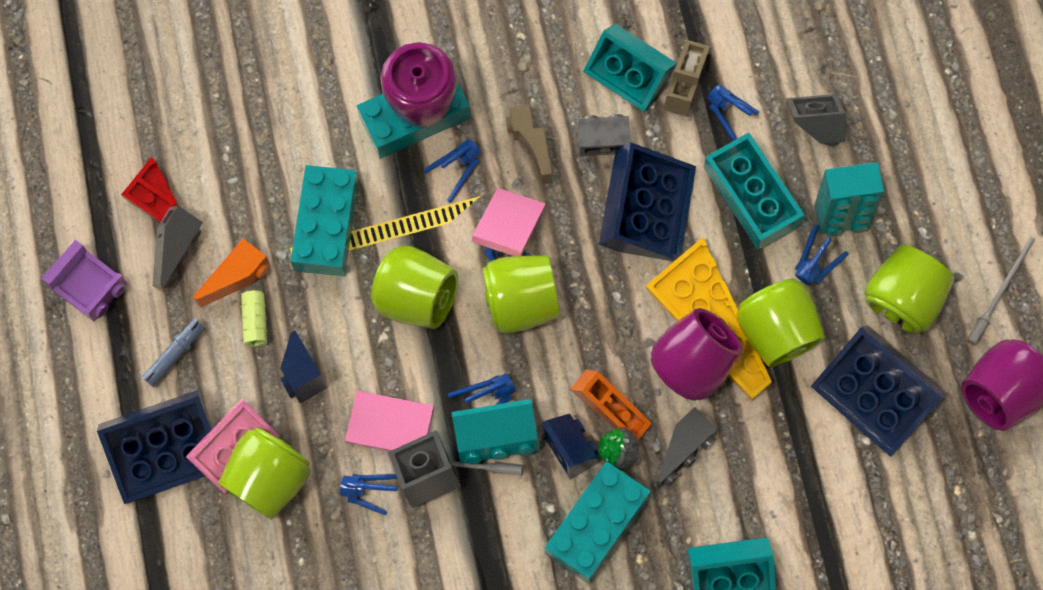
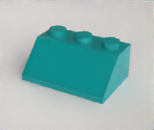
M615 23L603 30L583 72L645 112L667 84L677 63Z
M531 399L452 412L461 464H477L481 460L487 459L502 460L511 455L519 454L526 456L539 451Z
M768 537L688 548L689 570L693 590H776L774 555Z

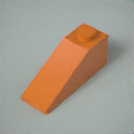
M242 239L195 293L193 298L196 304L203 307L254 284L258 278L262 279L269 270L270 263L267 256L245 239Z
M586 369L570 388L582 402L614 428H626L633 432L638 440L652 424L599 371Z

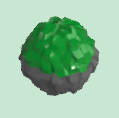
M621 427L618 429L613 428L611 432H607L601 437L598 453L604 462H609L619 470L633 467L638 459L640 442L630 430Z

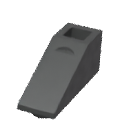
M180 206L170 207L157 227L152 285L155 288H164V286H168L175 276L173 271L178 264L180 265L188 255L186 250L190 243H194L201 234L200 227L203 222Z
M696 407L675 426L656 486L659 489L664 484L666 486L672 484L679 476L677 472L683 466L685 468L690 467L698 458L696 454L702 448L706 451L717 440L715 438L717 428Z

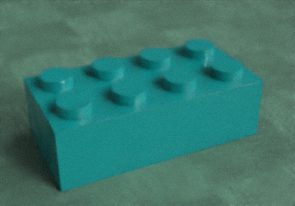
M458 82L450 110L442 120L430 126H412L399 119L386 102L383 94L356 105L361 122L379 159L471 119L470 106Z
M750 133L741 136L705 157V171L758 251L802 226L804 213Z
M878 162L826 169L824 171L814 204L819 235L837 236L842 231L849 230L858 233L866 231L871 227L884 193Z
M305 165L290 261L295 272L345 277L359 185L356 170Z
M606 461L544 547L545 554L589 584L649 500L651 491Z

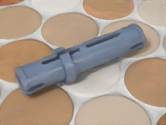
M193 318L179 335L176 334L173 337L174 341L141 377L154 388L181 355L192 348L190 345L206 328Z

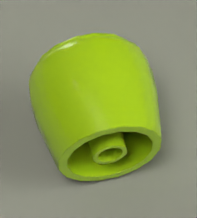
M902 244L884 261L868 281L864 290L865 302L877 314L887 309L883 316L895 324L898 323L900 318L903 319L904 323L901 329L906 332L920 334L929 330L936 322L955 278L947 267L930 255L910 245Z
M403 245L394 248L384 256L374 276L371 288L372 305L375 306V310L379 314L390 320L412 326L436 329L445 321L455 300L459 281L458 272L427 252L415 247Z
M548 256L504 257L490 261L483 268L486 292L484 293L487 307H490L495 330H499L501 333H515L560 317Z
M793 278L777 282L745 299L738 307L737 320L749 343L768 367L778 366L795 359L815 348L826 339L810 292L803 283Z
M256 427L254 430L246 431L238 440L224 467L218 485L272 520L297 495L310 475V462L281 439H277L263 429Z

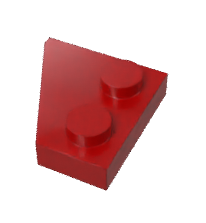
M152 157L121 194L125 200L159 223L170 207L179 206L155 159Z

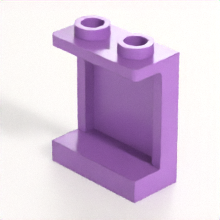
M76 239L41 278L51 290L93 322L106 313L110 302L124 292L125 285L127 284L120 273L114 272L89 253Z

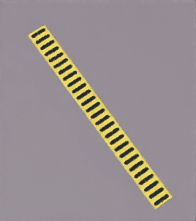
M481 196L354 230L351 232L349 251L451 223Z

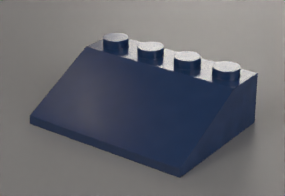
M632 142L616 149L598 245L618 252L673 262L678 259L682 252L696 166Z
M868 325L861 327L811 385L817 393L890 457L948 395Z
M199 390L98 424L97 433L124 504L205 476L186 458L195 446L213 429Z

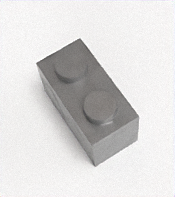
M612 114L608 117L598 118L595 115H588L578 119L580 156L615 155L616 149L630 143L629 116Z

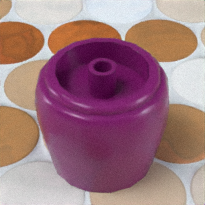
M421 42L405 44L393 51L384 62L380 78L383 96L394 113L405 123L418 127L434 125L442 120L452 106L457 88L455 68L447 54L432 44Z
M697 308L668 328L657 339L652 348L651 363L659 378L675 393L688 400H703L714 394L725 382L743 354V346L735 332L718 316L708 310Z
M1006 339L996 343L983 354L962 382L961 392L966 404L983 423L999 431L1008 430L1043 408L1042 354L1021 340Z

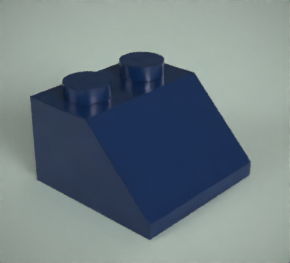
M293 331L290 334L280 367L284 375L280 380L291 399L296 397L300 404L327 389L297 332Z
M569 413L542 422L543 437L570 480L597 464L596 455L599 454L598 449L592 440L587 442L582 434L585 432V429L578 418L574 420Z

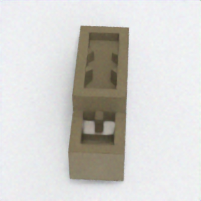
M689 40L685 41L666 95L664 110L684 116L689 115L710 46Z
M529 105L509 108L510 117L505 118L508 133L513 132L514 141L519 140L530 152L538 168L542 184L552 183V172L544 127L533 128Z

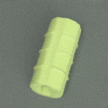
M255 290L243 292L241 294L242 305L240 307L242 308L244 345L248 347L264 346L267 344V318L265 316L264 293Z

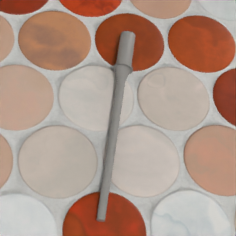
M1029 238L988 310L981 317H978V322L967 338L969 344L976 346L987 325H990L991 313L1033 244L1034 238Z
M451 461L453 467L484 469L493 474L522 475V465L496 463V461L489 464H461L460 462Z

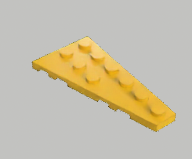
M702 237L646 285V290L676 322L694 309L702 308L718 316L735 332L743 346V354L728 377L753 401L771 385L772 381L759 354L749 343L737 320L738 309L725 281H723L717 269L714 258L707 248V243L704 237Z

